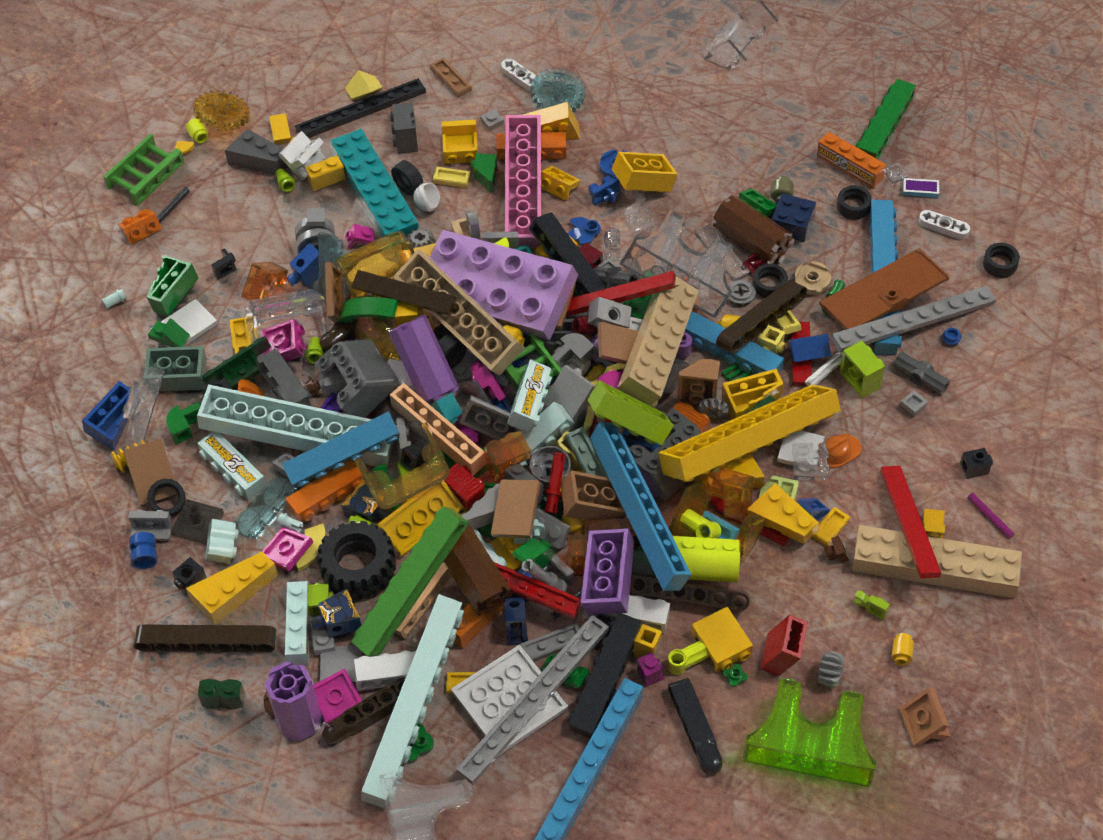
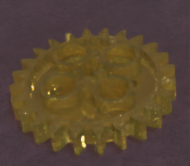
M210 90L209 94L204 92L203 95H199V98L195 99L193 108L196 119H200L199 123L205 122V127L210 125L211 129L216 127L218 131L223 128L225 132H227V128L234 131V127L240 129V125L244 126L248 122L250 113L249 106H247V102H243V98L238 99V94L233 96L232 92L227 94L225 90L222 93L219 90H216V93Z

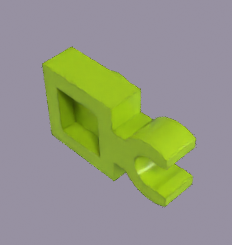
M857 591L853 603L865 607L867 612L884 620L888 614L890 604L880 597L873 595L869 597L863 591Z

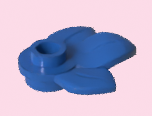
M585 217L570 219L574 228L568 232V235L575 241L579 240L580 245H584L586 242L589 244L593 241L594 236L601 232V226L596 220H588Z

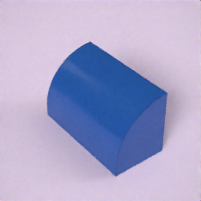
M828 334L787 341L789 353L794 362L831 356Z

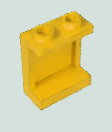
M476 119L441 122L444 164L471 163L472 160H475L476 153H478Z
M728 607L692 624L691 635L695 640L699 639L704 643L709 656L714 662L716 672L730 669L733 664L739 661L744 662L751 657L753 644Z

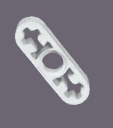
M513 59L502 61L501 67L504 75L529 92H537L540 89L541 83L538 76ZM525 74L524 77H518L517 75Z
M924 210L920 213L919 224L924 228L959 240H964L969 236L970 226L966 222L930 210ZM944 222L947 223L949 226L942 227L940 223Z

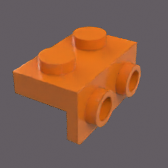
M150 209L141 210L138 212V215L124 218L122 223L118 224L120 231L126 235L130 244L162 229L156 214Z

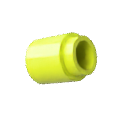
M191 119L186 124V130L193 141L199 144L207 141L208 131L200 119Z

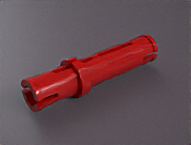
M553 452L548 489H546L545 512L557 513L558 500L562 493L560 488L566 454Z

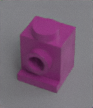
M653 653L637 659V672L645 687L665 679L661 672L663 670L662 664L659 659L654 657Z

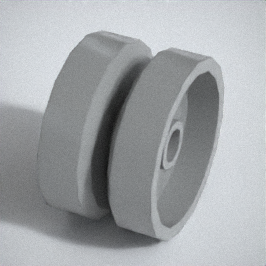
M307 218L297 223L295 237L298 253L311 243L322 254L323 258L327 259L329 258V248L337 249L334 225L331 220L325 218V226H307Z

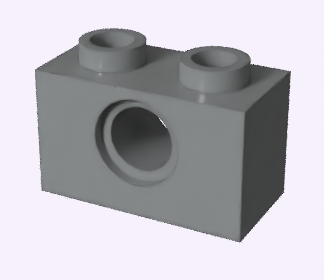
M598 297L589 303L588 324L598 328L600 322L630 328V306L602 297Z

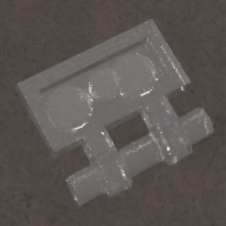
M793 443L794 480L814 481V474H820V479L823 480L828 478V472L830 471L829 464H827L829 451L826 449V443H819L818 450H813V443ZM813 459H819V464L814 465Z

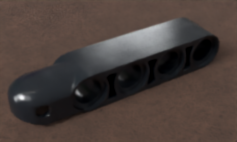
M685 678L669 683L668 690L702 771L707 774L720 772L723 765L722 757L690 679Z

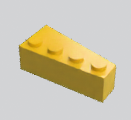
M260 552L187 587L186 590L190 600L214 625H217L274 580L278 573L275 563L263 552Z

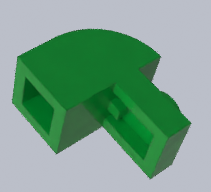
M199 403L189 405L182 410L176 405L169 411L166 423L175 445L193 438L189 425L198 422Z

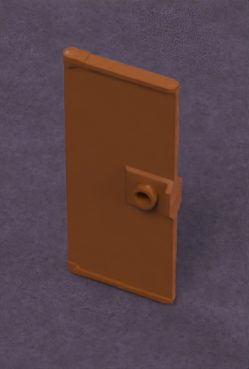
M918 248L819 301V305L846 330L872 322L890 311H898L905 307L910 300L948 281L949 276L924 251Z

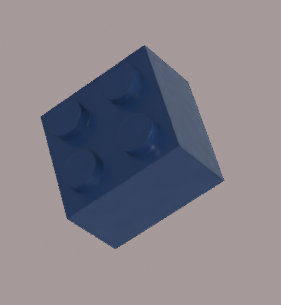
M782 193L772 220L792 233L793 239L805 242L815 216L816 202Z

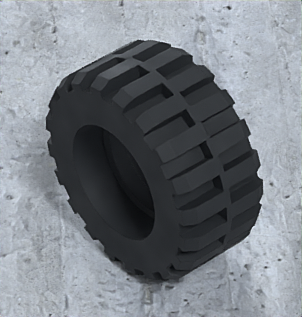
M349 521L350 524L345 525L342 523L338 525L339 528L331 529L329 536L325 535L321 540L322 544L319 545L317 550V562L324 584H329V588L334 594L347 589L352 600H359L360 597L367 599L370 598L371 594H379L381 592L380 589H385L389 585V581L394 577V571L396 570L394 547L390 536H387V533L382 528L378 529V525L373 523L368 525L367 521H360V523ZM354 551H366L375 556L373 561L362 569L349 570L339 565L345 555Z

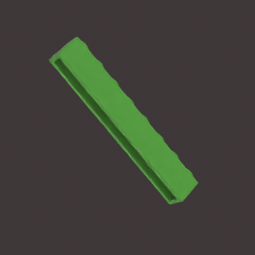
M442 506L435 513L432 523L425 528L419 542L412 547L409 557L402 562L396 576L389 581L386 591L379 596L373 610L366 615L365 622L356 630L351 642L367 656L374 657L381 654L469 525V522L454 509Z

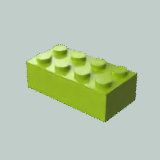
M600 380L588 398L591 409L595 411L594 414L603 420L608 418L612 420L611 423L619 428L624 426L628 428V432L637 437L640 434L645 437L647 442L653 445L658 443L662 446L674 426L665 413Z

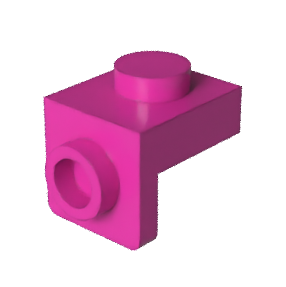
M353 224L345 235L348 248H352L355 242L372 246L375 242L373 228Z

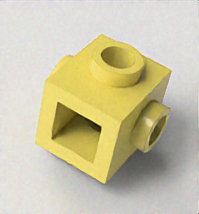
M768 325L764 332L759 335L757 343H759V346L778 355V353L783 352L786 343H784L785 332Z

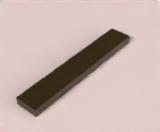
M357 270L351 286L359 291L395 299L399 302L450 316L457 297L361 270Z

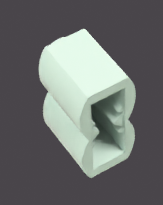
M216 519L211 520L208 528L205 560L229 564L231 559L235 558L237 547H234V541H237L238 529H235L236 523Z

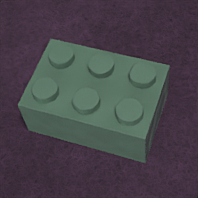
M203 346L147 348L144 369V382L147 391L204 390L205 382L202 379V375L206 374L207 358Z

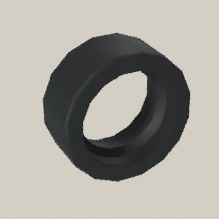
M402 160L391 169L394 182L406 194H414L416 188L424 183L418 169L409 161Z
M858 185L844 187L837 199L839 213L849 219L865 217L870 211L871 194L867 189ZM858 198L865 204L860 207H852L847 205L844 200Z
M994 243L986 249L983 260L984 269L995 277H1009L1017 270L1020 259L1019 252L1010 244ZM1003 255L1008 257L1012 263L1009 265H999L993 262L991 257Z
M763 264L755 270L753 276V286L756 293L763 298L769 296L788 281L787 272L777 264ZM765 276H774L781 281V284L770 287L763 285L759 280Z
M448 334L438 341L450 369L454 368L463 359L467 347L454 334Z
M161 479L151 485L147 500L152 511L163 510L169 512L170 517L182 511L186 502V495L183 487L177 481ZM171 487L177 491L178 502L173 508L162 509L156 504L155 495L160 488Z

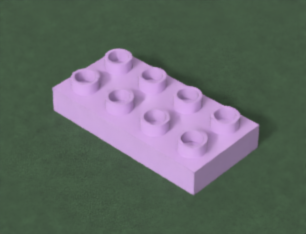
M442 230L430 256L445 273L502 326L509 325L520 329L522 333L528 335L534 333L536 337L549 341L578 277V273L573 265Z

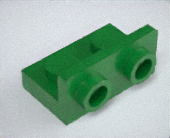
M752 188L740 192L738 196L765 216L774 213L777 207L776 203Z

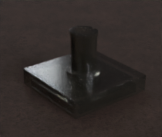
M187 499L171 533L173 536L207 545L209 524L212 519L221 520L224 511L221 508Z

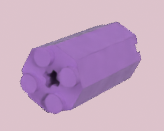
M426 315L417 317L413 321L406 322L388 332L416 393L427 403L435 402L443 398L444 394H450L458 390L456 379Z
M286 661L270 670L268 681L266 680L265 689L276 723L283 736L292 741H301L317 732L320 728L322 716L313 683L304 665L298 664L299 666H296L292 662Z

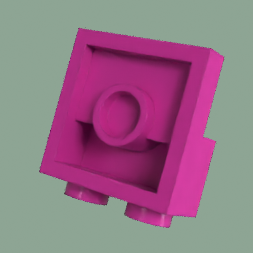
M291 319L262 330V337L265 336L271 345V348L262 353V355L276 348L286 362L303 356L302 350L306 348L302 340V335H305L304 327L295 319Z
M478 360L470 365L472 371L471 378L476 386L480 385L482 389L488 387V391L493 399L497 397L500 401L506 397L493 372L483 362Z

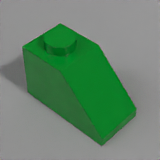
M476 153L475 160L471 162V171H474L475 179L489 192L493 193L498 167L497 155Z
M532 538L515 549L512 555L522 563L524 561L527 562L526 559H531L544 569L556 552L551 549L552 544L544 538L541 540Z

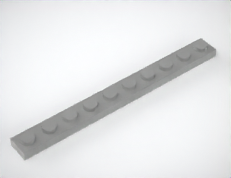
M985 286L833 333L830 339L839 353L861 340L865 344L873 343L993 305L996 299L989 288Z
M592 615L457 767V772L474 785L609 631V626Z

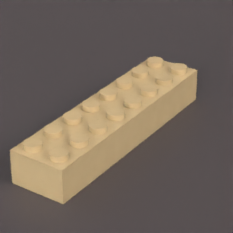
M417 249L393 276L398 281L457 297L451 316L432 310L429 311L497 375L500 376L525 348L421 250Z
M676 276L675 288L652 294L617 387L618 389L649 406H652L661 398L699 290Z
M859 525L852 571L1015 599L1019 588L1021 551L928 536L941 570V577L920 579L903 532Z

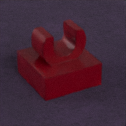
M754 253L748 257V260L742 263V268L753 278L755 270L766 263Z

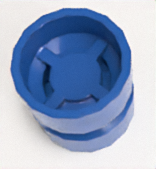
M149 532L133 534L129 539L132 566L137 569L154 567L158 562L155 549V535Z

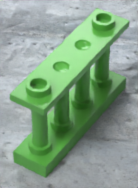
M149 134L103 176L106 186L110 190L117 184L128 190L133 204L139 206L184 164L182 151L176 148L170 154L156 147L153 135ZM150 152H153L164 158V160L160 164H156L145 157ZM140 162L151 168L152 171L145 175L134 169V167ZM129 173L141 181L136 186H133L122 178Z
M531 333V345L525 347L514 361L535 351L539 358L534 361L540 364L545 363L547 367L551 368L549 376H555L557 379L562 369L545 349L543 341L537 338L534 333ZM511 363L502 373L516 392L527 364L520 368H514Z

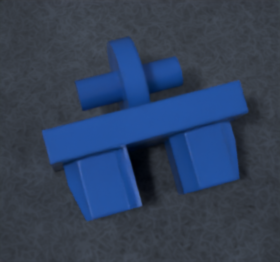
M608 175L603 178L602 185L598 186L595 183L589 185V194L592 196V203L595 206L607 200L610 203L616 202V196L621 192L618 178H612Z

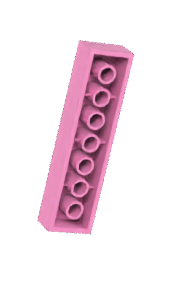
M506 115L505 232H518L519 247L529 245L530 248H537L540 244L529 230V227L536 217L541 216V115Z

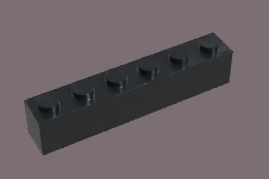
M552 212L534 219L529 230L549 258L573 265L578 273L574 289L577 297L607 289Z
M620 612L617 618L612 619L609 627L611 630L609 636L604 637L601 644L603 649L600 655L597 654L594 659L592 674L588 673L584 683L586 687L583 692L578 694L576 700L578 705L575 711L572 710L569 714L567 722L571 731L591 739L612 700L634 650V641L642 626L641 620Z

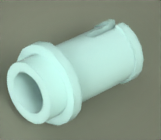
M117 289L115 293L102 298L107 309L127 299L122 289L119 291Z
M281 513L276 522L279 524V527H285L298 533L301 531L299 527H303V522L289 517L288 513Z

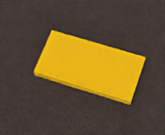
M439 476L377 525L379 529L382 528L387 533V536H390L393 547L400 556H403L419 542L423 536V531L432 523L435 513L442 506L452 508L457 513L464 507L442 477Z

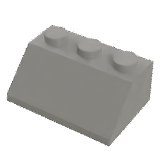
M472 395L459 421L462 425L506 444L521 431L507 424L511 412Z

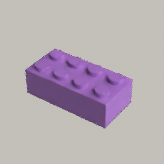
M629 529L589 531L581 604L588 615L628 613L635 543Z

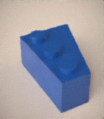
M118 381L82 420L84 432L112 451H115L136 402L134 390Z

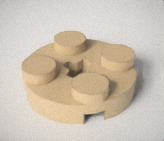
M809 262V264L804 266L803 264L798 266L795 271L794 281L805 286L807 294L820 296L822 292L829 288L831 274L822 263ZM812 276L816 277L815 280H811L809 278H812Z

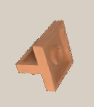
M928 687L899 708L913 746H921L931 738L946 740L951 737L948 730L949 724L934 688Z

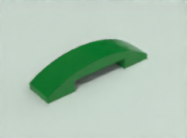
M360 297L347 300L342 304L338 322H354V318L377 317L380 320L394 319L399 301L381 297Z

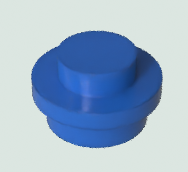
M948 328L943 332L942 340L948 345H957L961 341V334L956 328Z

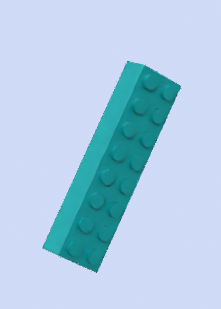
M362 128L330 140L333 157L337 155L342 162L347 181L382 241L383 239L387 241V249L406 242L407 234H410L411 230L416 231L419 228L418 221Z

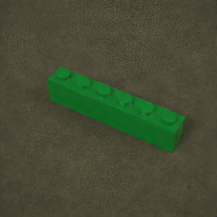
M896 79L895 83L889 86L888 95H884L881 107H877L875 117L870 119L868 129L863 131L861 141H857L855 147L879 159L914 98L915 84Z

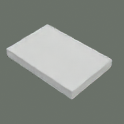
M196 299L161 321L166 324L171 318L190 334V338L184 347L218 325L217 320Z

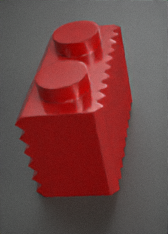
M459 462L441 475L442 479L466 509L472 507L477 500H481L485 496V485L482 480L473 477L469 468L465 465H460Z

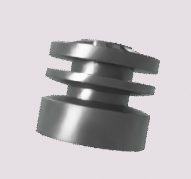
M556 446L541 447L533 453L530 459V473L543 484L542 493L545 497H547L546 489H548L553 452L566 454L562 481L571 471V461L568 454Z

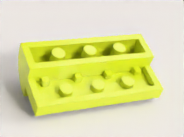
M673 536L691 573L688 580L738 583L740 540Z

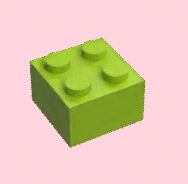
M861 340L843 350L840 374L861 398L881 389L885 365L881 359L875 356L872 349Z

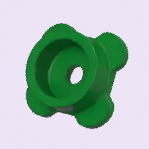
M734 664L732 668L723 671V675L727 677L728 683L733 687L742 684L743 681L748 679V674L743 672L740 664Z

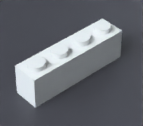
M629 595L628 613L623 614L641 620L642 624L660 630L662 634H665L670 613V603L661 599L652 600L643 596ZM585 611V619H589L592 615H588ZM618 613L602 615L605 618L609 617L612 620L613 618H617Z
M402 651L397 654L384 653L379 656H362L354 659L357 691L384 688L399 678L406 677L416 651Z

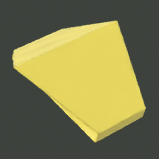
M359 70L345 87V91L352 101L383 89L376 76Z

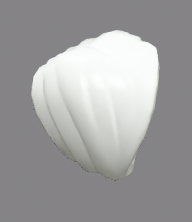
M433 183L420 184L413 194L416 206L423 211H434L440 201L439 190Z

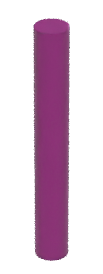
M974 493L967 497L1008 539L1015 535Z

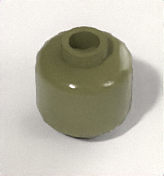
M779 176L771 183L770 196L777 203L782 193L794 195V184L786 176Z

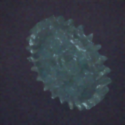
M554 67L551 72L546 69L545 73L540 71V75H536L535 80H532L530 97L533 98L532 102L537 103L536 108L542 107L544 109L568 102L574 113L576 108L580 109L586 93L583 81H579V76L574 77V72L568 74V69L563 72L561 67L558 71Z

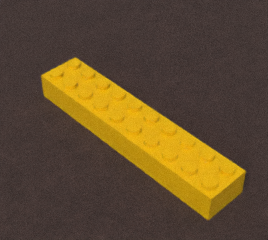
M812 384L660 451L658 455L663 475L683 480V482L692 481L698 475L710 473L713 468L723 467L731 460L741 459L742 455L746 453L756 452L758 448L769 446L777 439L787 438L788 434L800 432L808 425L818 424L821 419L831 418L835 413L841 411L837 390Z

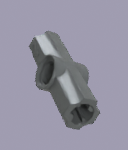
M621 267L593 268L604 285H607V288L639 280V275H636L635 272L623 271Z
M900 352L893 363L894 367L909 375L910 380L914 384L919 386L924 384L940 395L947 390L950 384V380L935 372L930 363L927 361L919 362L904 352Z

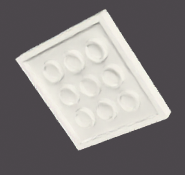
M519 644L453 687L451 693L482 734L486 736L542 672ZM557 691L553 693L502 753L568 710V705Z

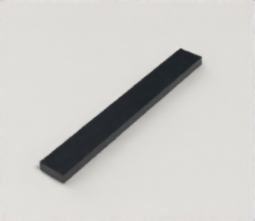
M417 78L297 124L295 129L297 133L302 131L308 138L391 107L393 106L392 104H399L426 93V89L420 79Z

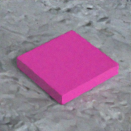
M282 527L262 552L275 563V566L290 571L313 544V540L311 537Z
M345 668L313 685L319 709L326 725L341 716L345 710L362 701Z

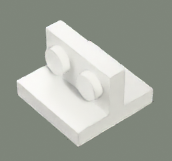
M301 131L278 156L302 181L307 177L305 167L316 162L318 163L325 158L320 152V146L324 142L320 138L310 141Z

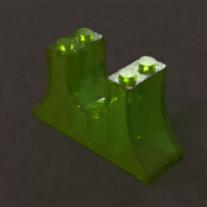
M779 678L775 703L769 717L760 728L746 735L743 761L871 788L877 761L872 758L866 749L861 733V715L865 695L855 691H843L837 703L835 717L826 723H814L807 720L800 711L802 699L801 682H796L790 678Z

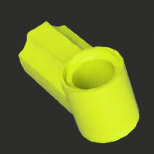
M687 509L680 518V524L695 533L697 537L717 539L721 535V527L717 522H710L691 509Z
M698 641L682 650H672L668 655L669 672L673 675H682L687 668L709 658V653L704 643ZM674 661H680L681 663H680V664H675V663H673V662H674Z

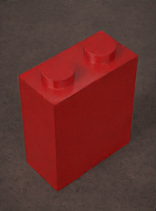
M789 614L769 631L760 669L780 676L798 662L802 656L808 622Z

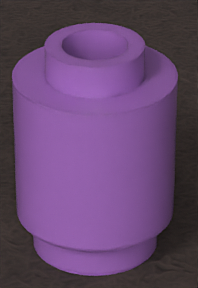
M685 332L676 357L679 359H686L691 354L692 337Z

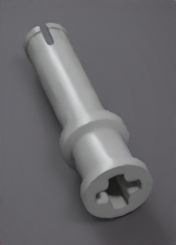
M526 559L527 562L524 561L522 563V569L538 581L561 591H566V582L558 579L555 573L545 571L531 559Z

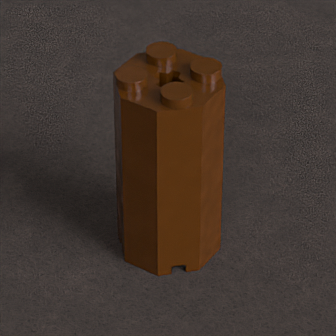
M729 196L728 199L730 201H723L717 209L713 218L716 223H713V226L752 254L755 253L765 263L775 264L777 262L780 264L785 258L786 251L795 241L792 238V233L738 196Z
M469 524L443 562L476 616L481 615L480 611L488 614L502 606L506 602L505 596L508 595L510 598L512 591Z

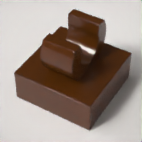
M838 535L832 537L833 545L824 548L829 560L838 557L841 563L849 561L840 537Z

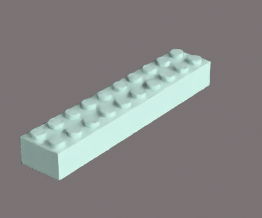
M209 384L197 414L199 429L306 452L372 420ZM394 442L391 444L384 443L380 445L379 450L372 453L368 451L362 454V458L354 462L371 466L382 464L388 466Z
M438 594L362 788V801L386 809L387 804H392L396 794V787L394 785L395 783L399 784L404 773L402 765L403 763H408L412 749L410 744H415L420 727H418V723L423 724L427 710L425 705H430L435 689L433 685L437 686L441 677L442 668L440 666H445L449 653L448 647L452 648L457 630L455 628L459 629L464 613V610H461L462 602Z

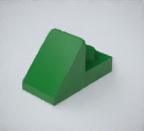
M170 318L166 324L157 321L148 333V337L170 347H184L190 338V334Z

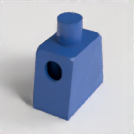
M311 243L290 262L289 265L293 273L286 280L291 286L296 285L299 281L305 286H310L325 275L324 258Z

